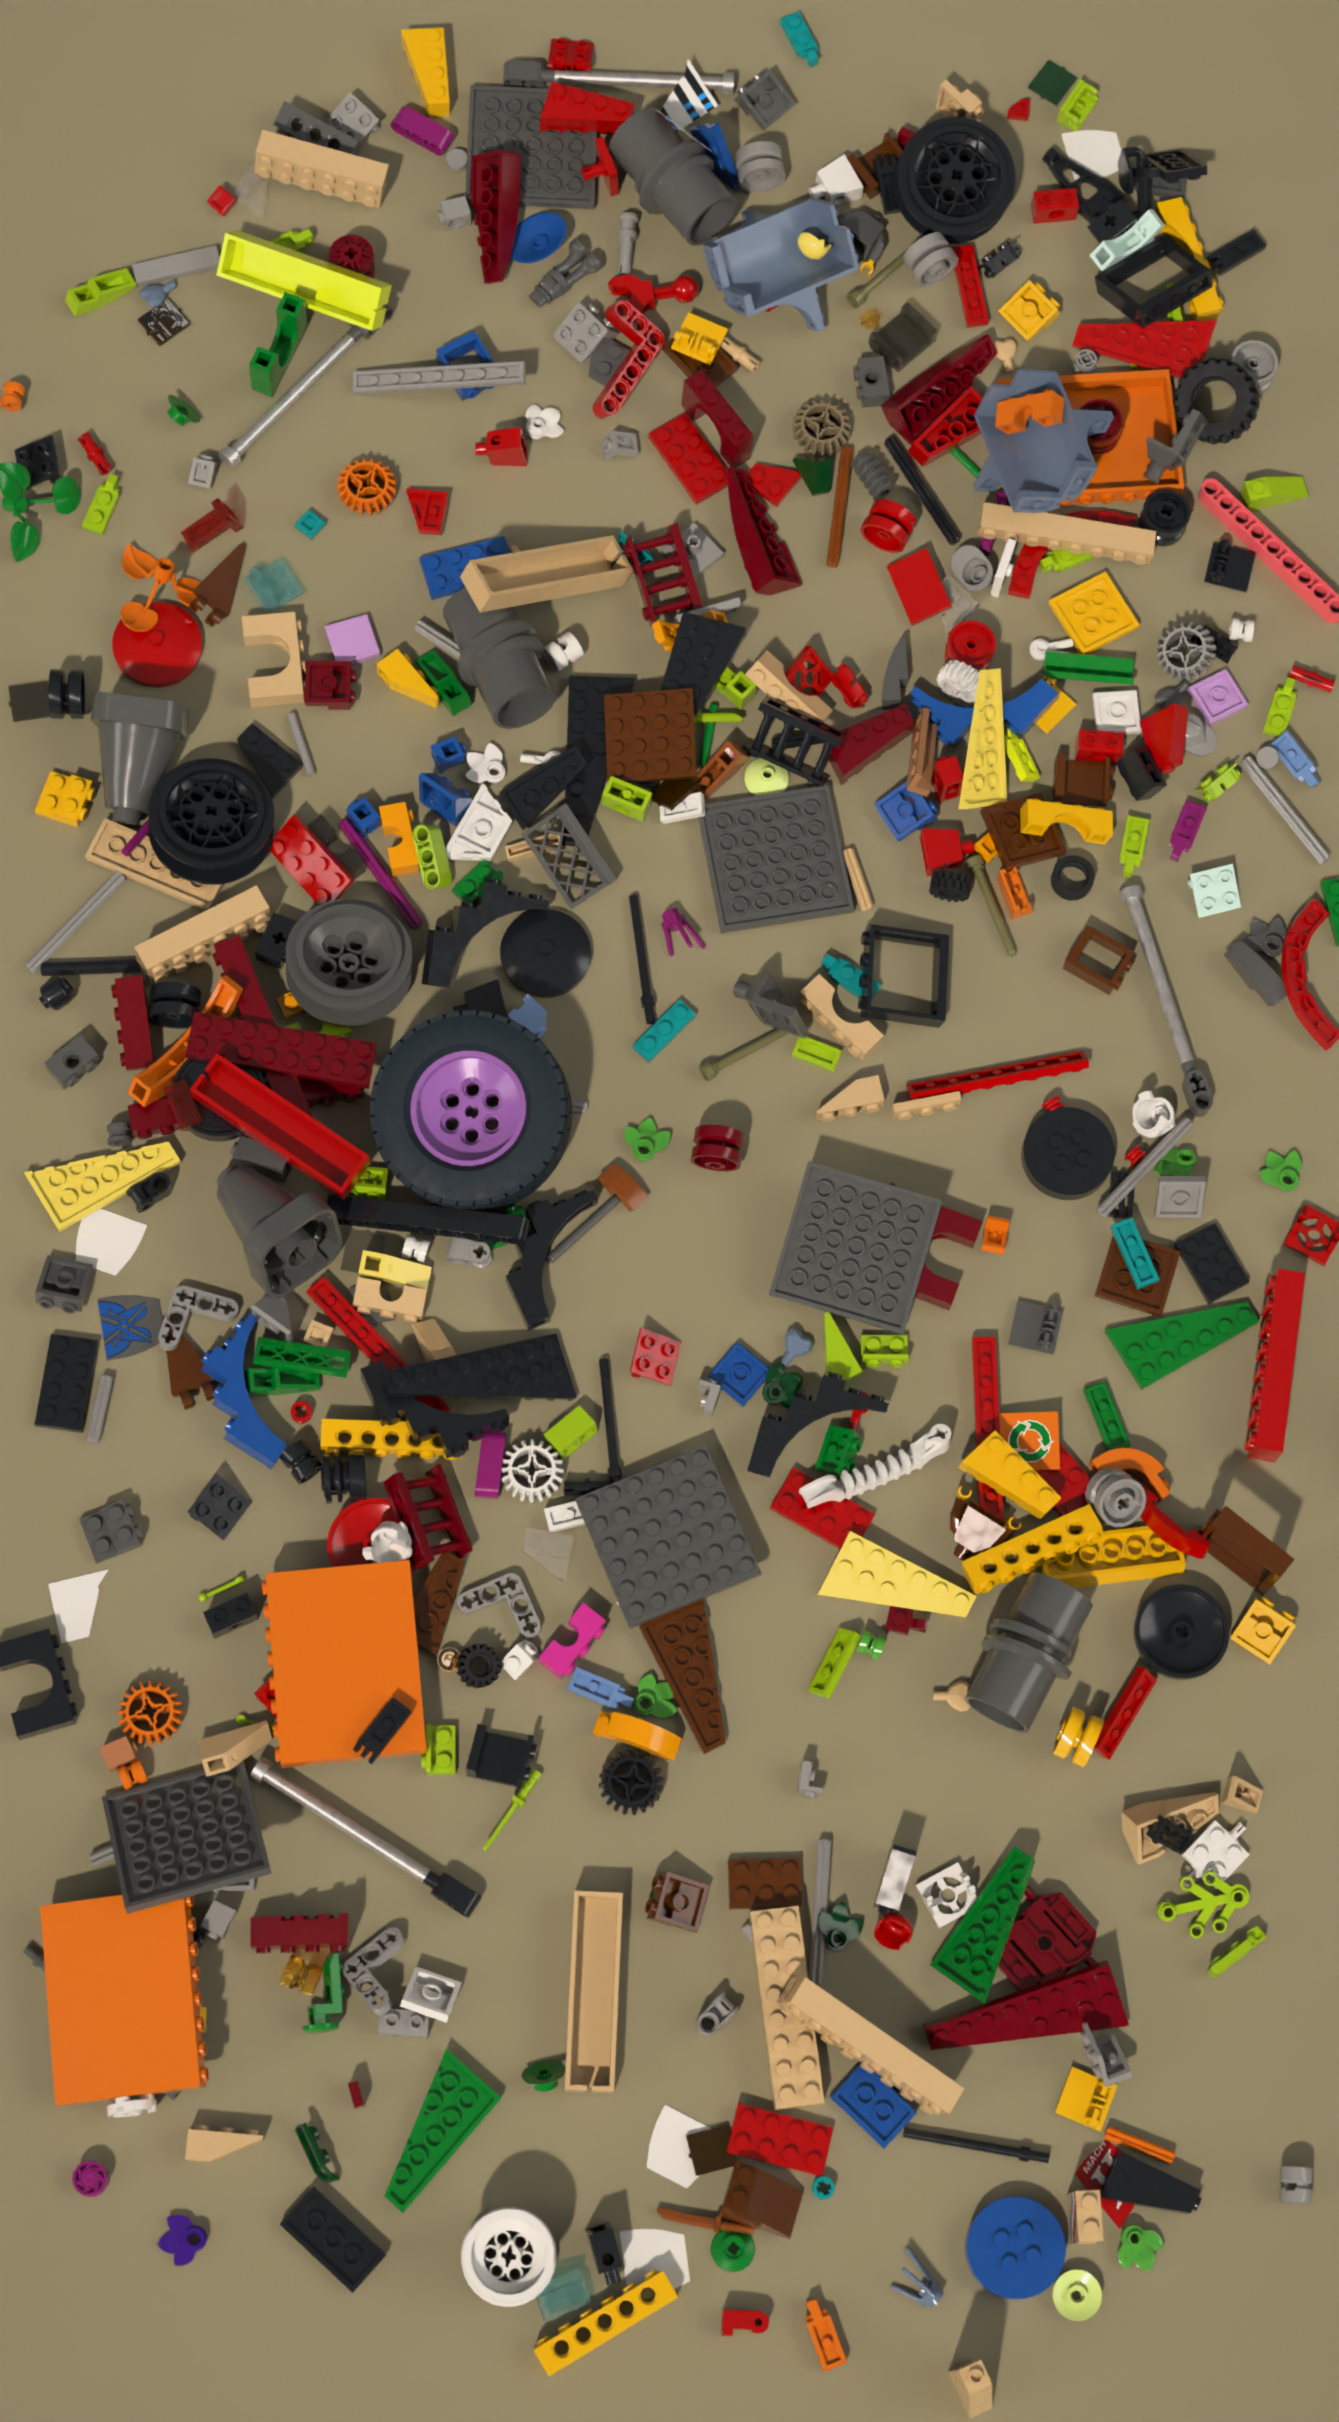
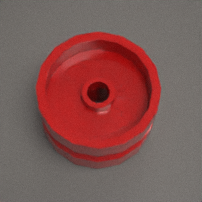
M877 499L873 502L869 510V516L865 518L860 532L873 546L883 551L900 553L904 550L908 542V536L912 534L917 520L910 510L901 504L887 499Z
M968 620L960 622L953 627L948 635L944 654L946 663L950 660H958L959 662H965L968 666L971 665L975 670L978 669V672L988 669L992 663L996 647L994 633L987 625L979 621Z

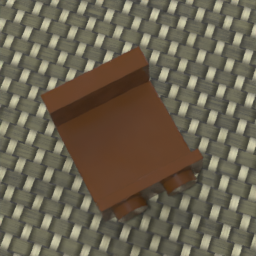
M888 132L884 134L882 144L860 158H857L854 153L847 157L864 187L863 192L870 200L880 194L873 166V158H878L881 166V157H887L889 165V156L894 155L896 163H898L903 152L897 139L892 138Z
M1057 753L1054 761L1053 802L1106 807L1108 800H1112L1113 786H1110V779H1113L1114 765H1110V757L1105 758L1104 764L1066 761V754Z

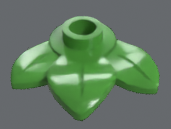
M647 1118L637 1129L627 1126L624 1138L626 1143L633 1148L634 1157L639 1161L645 1162L651 1160L656 1152L663 1151L668 1146L670 1132L661 1131L657 1133L655 1123L651 1118ZM646 1148L648 1153L642 1154L640 1149Z
M1173 1147L1161 1159L1162 1161L1156 1165L1154 1172L1159 1176H1190V1170L1196 1166L1197 1158L1194 1152L1189 1149L1178 1150Z
M1269 1151L1265 1160L1267 1168L1259 1172L1261 1179L1266 1184L1278 1186L1283 1191H1293L1299 1184L1298 1173L1302 1169V1162L1298 1153L1292 1151L1284 1159L1282 1156ZM1283 1178H1289L1291 1183L1286 1184Z
M652 1674L640 1680L638 1694L633 1702V1708L636 1713L642 1716L652 1714L656 1718L665 1719L677 1712L676 1707L670 1703L673 1694L667 1682L656 1684ZM641 1701H648L649 1707H641Z
M1128 2225L1121 2232L1120 2239L1122 2244L1117 2251L1118 2261L1124 2269L1134 2262L1139 2268L1150 2271L1155 2263L1154 2251L1164 2247V2242L1158 2233L1153 2230H1142L1137 2225ZM1132 2234L1137 2235V2239L1134 2242L1130 2240Z

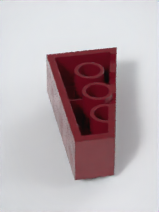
M905 704L841 730L847 733L846 739L839 748L833 747L828 759L841 786L853 775L861 772L869 763L877 760L888 749L890 750L912 734L914 721Z
M142 975L115 978V984L111 985L112 997L117 998L118 1007L114 1008L115 1020L120 1021L121 1030H117L118 1043L123 1044L124 1053H120L121 1066H126L127 1072L145 1070L154 1063L150 1021L147 1014V997L144 991L145 980Z
M339 1913V1918H334V1915L318 1914L314 1918H309L307 1915L290 1916V1919H285V1916L251 1917L250 1947L252 1950H256L257 1954H269L271 1949H281V1953H295V1949H305L306 1953H318L320 1948H330V1952H344V1948H350L349 1914Z

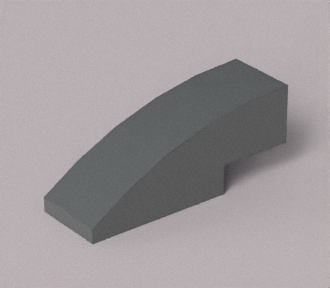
M900 638L888 662L881 695L882 709L899 707L901 703L900 688L907 687L908 666L905 638Z
M1239 940L1224 954L1225 958L1250 990L1255 989L1267 1006H1276L1287 996L1283 980L1243 941Z

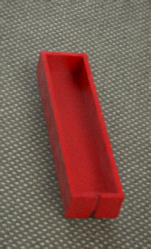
M216 1053L204 1069L206 1076L201 1073L189 1089L193 1099L342 1200L346 1198L371 1164L369 1155L218 1053Z
M1278 1268L1274 1275H1270L1269 1281L1265 1283L1264 1295H1267V1301L1263 1303L1261 1317H1265L1264 1324L1260 1326L1258 1338L1262 1339L1261 1347H1258L1256 1352V1361H1259L1258 1370L1255 1369L1253 1375V1383H1256V1389L1251 1394L1250 1405L1253 1406L1252 1414H1249L1247 1428L1251 1429L1250 1435L1246 1437L1244 1450L1248 1451L1247 1458L1275 1462L1283 1453L1305 1273Z

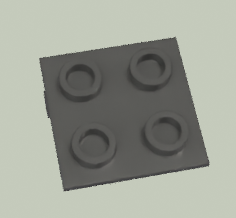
M1018 1300L1008 1344L1054 1355L1063 1311L1058 1310V1306L1054 1304H1049L1048 1307Z

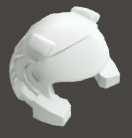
M1144 1091L1138 1095V1100L1134 1101L1132 1106V1124L1139 1134L1148 1138H1154L1165 1134L1176 1126L1174 1122L1175 1111L1167 1099L1162 1097L1154 1098L1152 1091Z
M392 1521L382 1522L371 1535L372 1546L363 1548L364 1558L366 1560L371 1559L374 1563L404 1561L412 1555L411 1537L407 1526L402 1521L399 1524Z

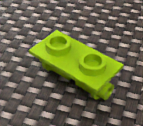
M1223 763L1216 769V774L1200 781L1199 784L1201 786L1195 792H1203V799L1206 802H1213L1224 792L1220 784L1225 789H1228L1239 781L1241 773L1237 769H1233L1238 764Z

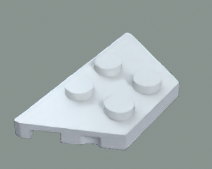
M484 784L481 785L445 848L448 860L492 861L512 825L511 818L501 809V805L491 796Z

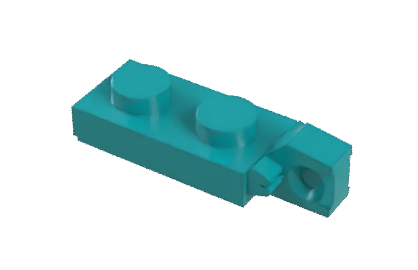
M798 11L780 18V26L797 57L801 59L805 57L810 68L818 65L817 44L800 12Z
M827 954L822 960L821 965L829 970L828 975L831 977V980L859 999L862 993V988L859 987V978L863 972L840 957L837 960ZM873 979L872 999L882 986Z

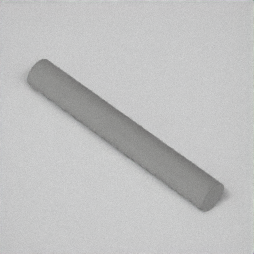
M289 713L287 718L306 775L312 776L315 774L296 713Z

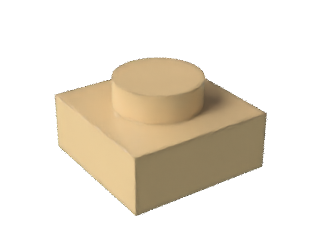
M311 1320L303 1343L327 1347L334 1328Z

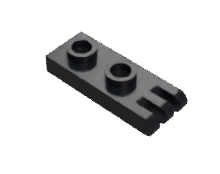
M894 155L889 156V165L887 157H881V166L879 159L873 158V166L877 183L879 184L878 188L884 215L900 213L893 185L897 166Z
M1253 229L1214 252L1206 260L1209 263L1215 261L1211 265L1214 270L1221 267L1216 272L1221 276L1265 250L1266 244Z
M393 1697L354 1746L353 1751L357 1753L362 1746L366 1747L360 1756L366 1758L371 1751L374 1754L369 1758L368 1762L373 1764L411 1716L412 1711Z

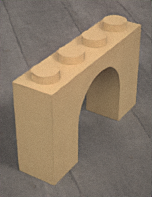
M295 612L242 616L245 646L274 644L282 647L290 656V661L282 672L272 676L248 678L251 707L304 703L305 681H302V674H306L305 660H300L299 654L304 653L303 640H298L297 633H302L301 620H296Z

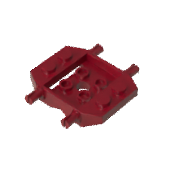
M1028 1885L1024 1895L1030 1900L1032 1905L1014 1921L998 1968L1018 1991L1066 1975L1080 1961L1084 1962L1088 1967L1097 1964L1091 1956L1097 1934L1093 1927L1062 1892L1038 1896ZM1046 1937L1050 1940L1051 1946L1049 1950H1041L1039 1948V1938ZM1011 1940L1018 1945L1045 1976L1043 1979L1010 1943Z

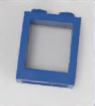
M475 331L436 349V360L440 366L449 365V362L473 350L482 363H494ZM495 386L458 388L455 390L463 401L467 398L472 399L479 392L485 389H492Z

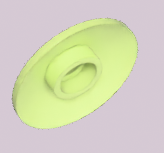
M758 758L747 767L744 782L746 788L753 796L785 792L789 783V774L786 769ZM770 773L771 777L766 778L763 776V774Z
M1071 2270L1065 2272L1057 2279L1053 2287L1052 2298L1057 2311L1062 2316L1073 2321H1083L1089 2319L1098 2311L1102 2302V2291L1098 2281L1090 2273L1083 2270ZM1073 2291L1080 2293L1079 2300L1076 2301L1072 2298Z

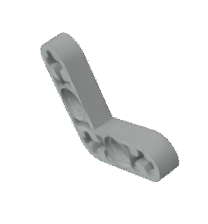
M177 1287L172 1294L159 1332L158 1341L160 1347L165 1351H172L178 1347L190 1312L231 1322L238 1317V1303L231 1298L192 1287ZM186 1293L188 1299H184V1302H181L179 1296ZM194 1296H197L196 1299H195V1306H194V1305H192V1300H194ZM202 1299H209L212 1301V1306L208 1309H203L199 1306V1302ZM216 1302H219L218 1312H215ZM231 1306L232 1311L229 1314H225L224 1309ZM174 1313H179L183 1316V1319L180 1323H172L169 1319L170 1316ZM170 1329L174 1330L173 1340L170 1343H165V1338H168Z
M505 1574L463 1592L457 1598V1608L465 1615L476 1613L506 1600L517 1627L524 1638L534 1639L540 1633V1621L522 1580L517 1574ZM508 1579H511L512 1582L517 1581L515 1590H511L510 1587L503 1589L504 1595L500 1596V1590L496 1584L500 1583V1586L503 1587L507 1585ZM486 1588H493L496 1591V1597L493 1600H486L483 1597L482 1593ZM474 1593H479V1599L483 1604L478 1605L477 1600L471 1604V1609L461 1606L464 1603V1598L470 1601L476 1598ZM518 1600H524L528 1607L524 1612H517L514 1609V1603ZM532 1613V1616H528L531 1625L536 1624L534 1633H530L529 1630L524 1631L526 1622L524 1618L521 1621L518 1618Z
M395 1927L384 1930L343 1964V1975L368 2007L377 2015L387 2013L392 2007V2000L371 1973L404 1947L405 1938L401 1931ZM392 1937L396 1939V1941L393 1943L392 1941H390ZM372 1951H379V1955L376 1959H368V1956ZM362 1960L366 1963L365 1966L361 1963ZM353 1968L358 1970L356 1973L351 1972ZM373 1982L372 1987L368 1991L361 1990L364 1983ZM376 1994L383 2001L381 2005L377 2004L373 1998Z

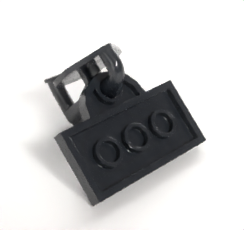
M1138 147L1122 148L1118 160V177L1121 189L1127 194H1132L1134 183L1136 182L1138 211H1132L1137 220L1148 209H1152L1150 178L1161 177L1167 183H1178L1180 179L1198 180L1201 176L1208 175L1207 166L1183 149L1145 154ZM1136 156V162L1131 167L1129 157Z

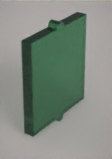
M1048 60L1028 85V88L1040 95L1041 99H1046L1057 106L1077 81V77L1066 71L1065 67H1060Z

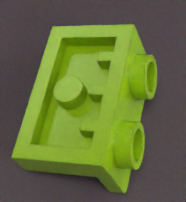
M368 1166L347 1196L385 1201L388 1168Z
M861 1335V1364H866L870 1368L880 1367V1364H890L892 1368H901L907 1365L909 1361L908 1336Z
M426 1724L427 1754L421 1755L422 1769H426L427 1775H456V1726H431V1724Z

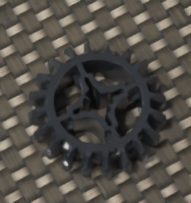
M626 1750V1758H623L621 1752H618V1761L610 1757L609 1763L612 1767L603 1765V1770L608 1774L600 1773L599 1776L600 1779L606 1780V1782L599 1783V1788H607L606 1791L601 1793L602 1798L610 1796L606 1804L609 1806L615 1802V1812L619 1810L620 1806L624 1807L623 1815L627 1814L628 1808H632L633 1816L636 1815L637 1807L640 1808L642 1813H645L646 1807L644 1804L653 1808L654 1803L651 1801V1798L656 1801L660 1799V1796L655 1791H663L662 1786L656 1785L664 1781L663 1777H656L657 1774L661 1773V1768H652L655 1766L656 1760H652L649 1764L646 1762L649 1758L647 1753L643 1759H640L639 1750H636L635 1757H631L630 1750ZM631 1764V1769L627 1774L613 1775L619 1767ZM638 1766L647 1771L651 1783L638 1776ZM632 1772H634L635 1782H638V1785L634 1784L629 1794L628 1783L625 1784V1781H629ZM611 1782L617 1783L616 1785L624 1788V1800L614 1792ZM650 1790L644 1798L631 1801L635 1791Z

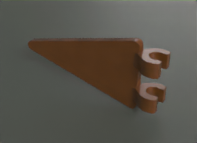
M244 543L239 544L193 589L196 597L191 601L188 608L194 613H197L198 609L203 610L206 604L213 610L205 619V622L211 627L215 623L220 624L223 618L229 616L246 548Z
M170 1329L168 1338H165V1343H170L173 1340L174 1330ZM182 1335L178 1347L175 1350L166 1352L171 1394L173 1397L180 1396L183 1406L187 1410L194 1407L189 1394L190 1391L202 1387L207 1401L216 1398L212 1396L214 1390L211 1383L215 1382V1379L201 1371L204 1365L201 1362L202 1358L186 1337Z

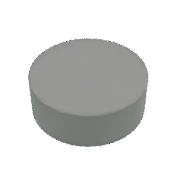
M461 149L449 151L446 156L448 168L455 172L464 170L467 167L466 152Z
M1263 747L1257 753V763L1262 768L1273 769L1280 761V754L1273 747Z

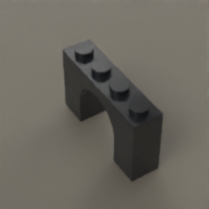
M49 1628L0 1642L1 1672L27 1664H37L46 1668L51 1673L53 1681L51 1693L43 1703L11 1713L19 1740L76 1724L74 1717L78 1716L75 1702L70 1703L68 1694L72 1693L69 1680H64L62 1671L66 1670L63 1657H58L56 1648H60L56 1634L52 1635Z

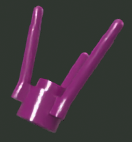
M678 908L669 909L662 914L664 922L661 926L664 930L670 956H673L674 953L669 929L672 932L679 930L688 947L692 948L693 945L683 928L684 926L702 949L706 947L688 924L684 915L680 914Z

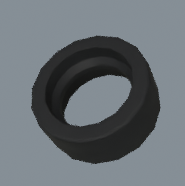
M1077 855L1066 856L1055 864L1051 875V886L1054 892L1061 898L1069 901L1079 900L1091 891L1095 880L1094 869L1091 863L1083 857ZM1066 867L1079 868L1086 876L1085 884L1080 889L1065 887L1060 881L1061 871Z

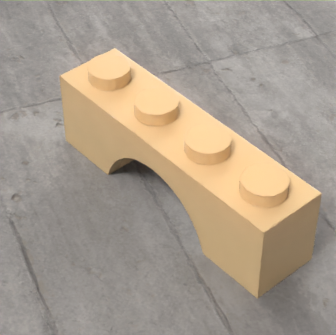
M768 650L745 674L768 697L821 722H824L833 711L817 695L808 696L796 690L785 677L783 664Z
M818 974L800 991L798 998L800 1005L806 1011L810 1010L816 1016L815 1018L823 1027L827 1026L837 1041H843L854 1057H859L864 1061L882 1044L884 1035L868 1020L861 1023H849L842 1020L835 1013L832 1005L835 988Z

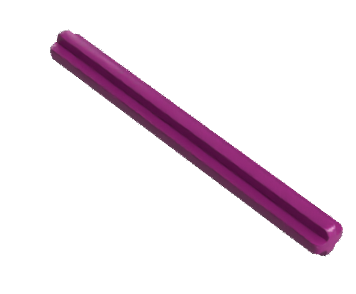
M349 818L343 819L338 824L339 828L412 929L419 927L422 924L420 916Z

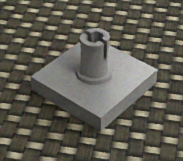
M695 523L681 533L693 576L696 580L724 556V552ZM667 544L662 548L661 553L666 558L674 554L671 545L668 546Z
M1159 1176L1154 1210L1155 1218H1201L1206 1186L1205 1176Z

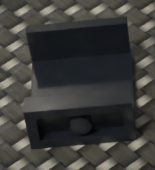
M477 1724L466 1766L467 1776L523 1789L525 1781L529 1782L532 1767H529L530 1760L535 1759L538 1745L534 1743V1736L529 1735L528 1741L490 1733L486 1725Z

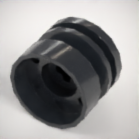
M364 1451L348 1452L347 1463H342L340 1454L335 1453L336 1464H330L329 1453L323 1454L321 1486L326 1498V1504L332 1503V1492H337L338 1503H342L343 1492H349L351 1502L367 1500Z

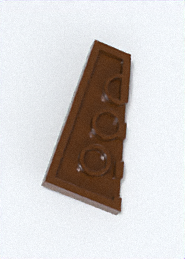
M450 1552L443 1553L413 1600L417 1645L435 1656L440 1646L465 1565V1561Z

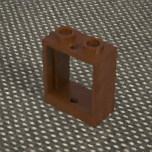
M1087 925L1066 959L1063 969L1110 995L1113 989L1118 990L1124 980L1121 977L1123 972H1129L1135 960L1132 957L1135 951ZM1090 940L1124 958L1111 980L1077 962Z

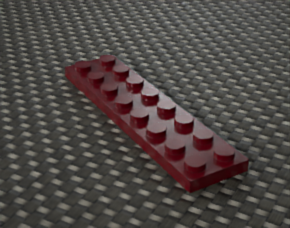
M194 1012L185 1056L190 1059L210 1062L218 1053L237 1067L369 1089L377 1043Z

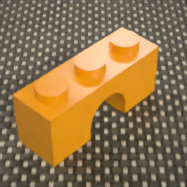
M406 802L379 806L383 835L396 834L402 838V842L398 846L388 848V859L392 877L419 872V862L413 841V830H411L410 825L411 822H414L412 810L407 809Z

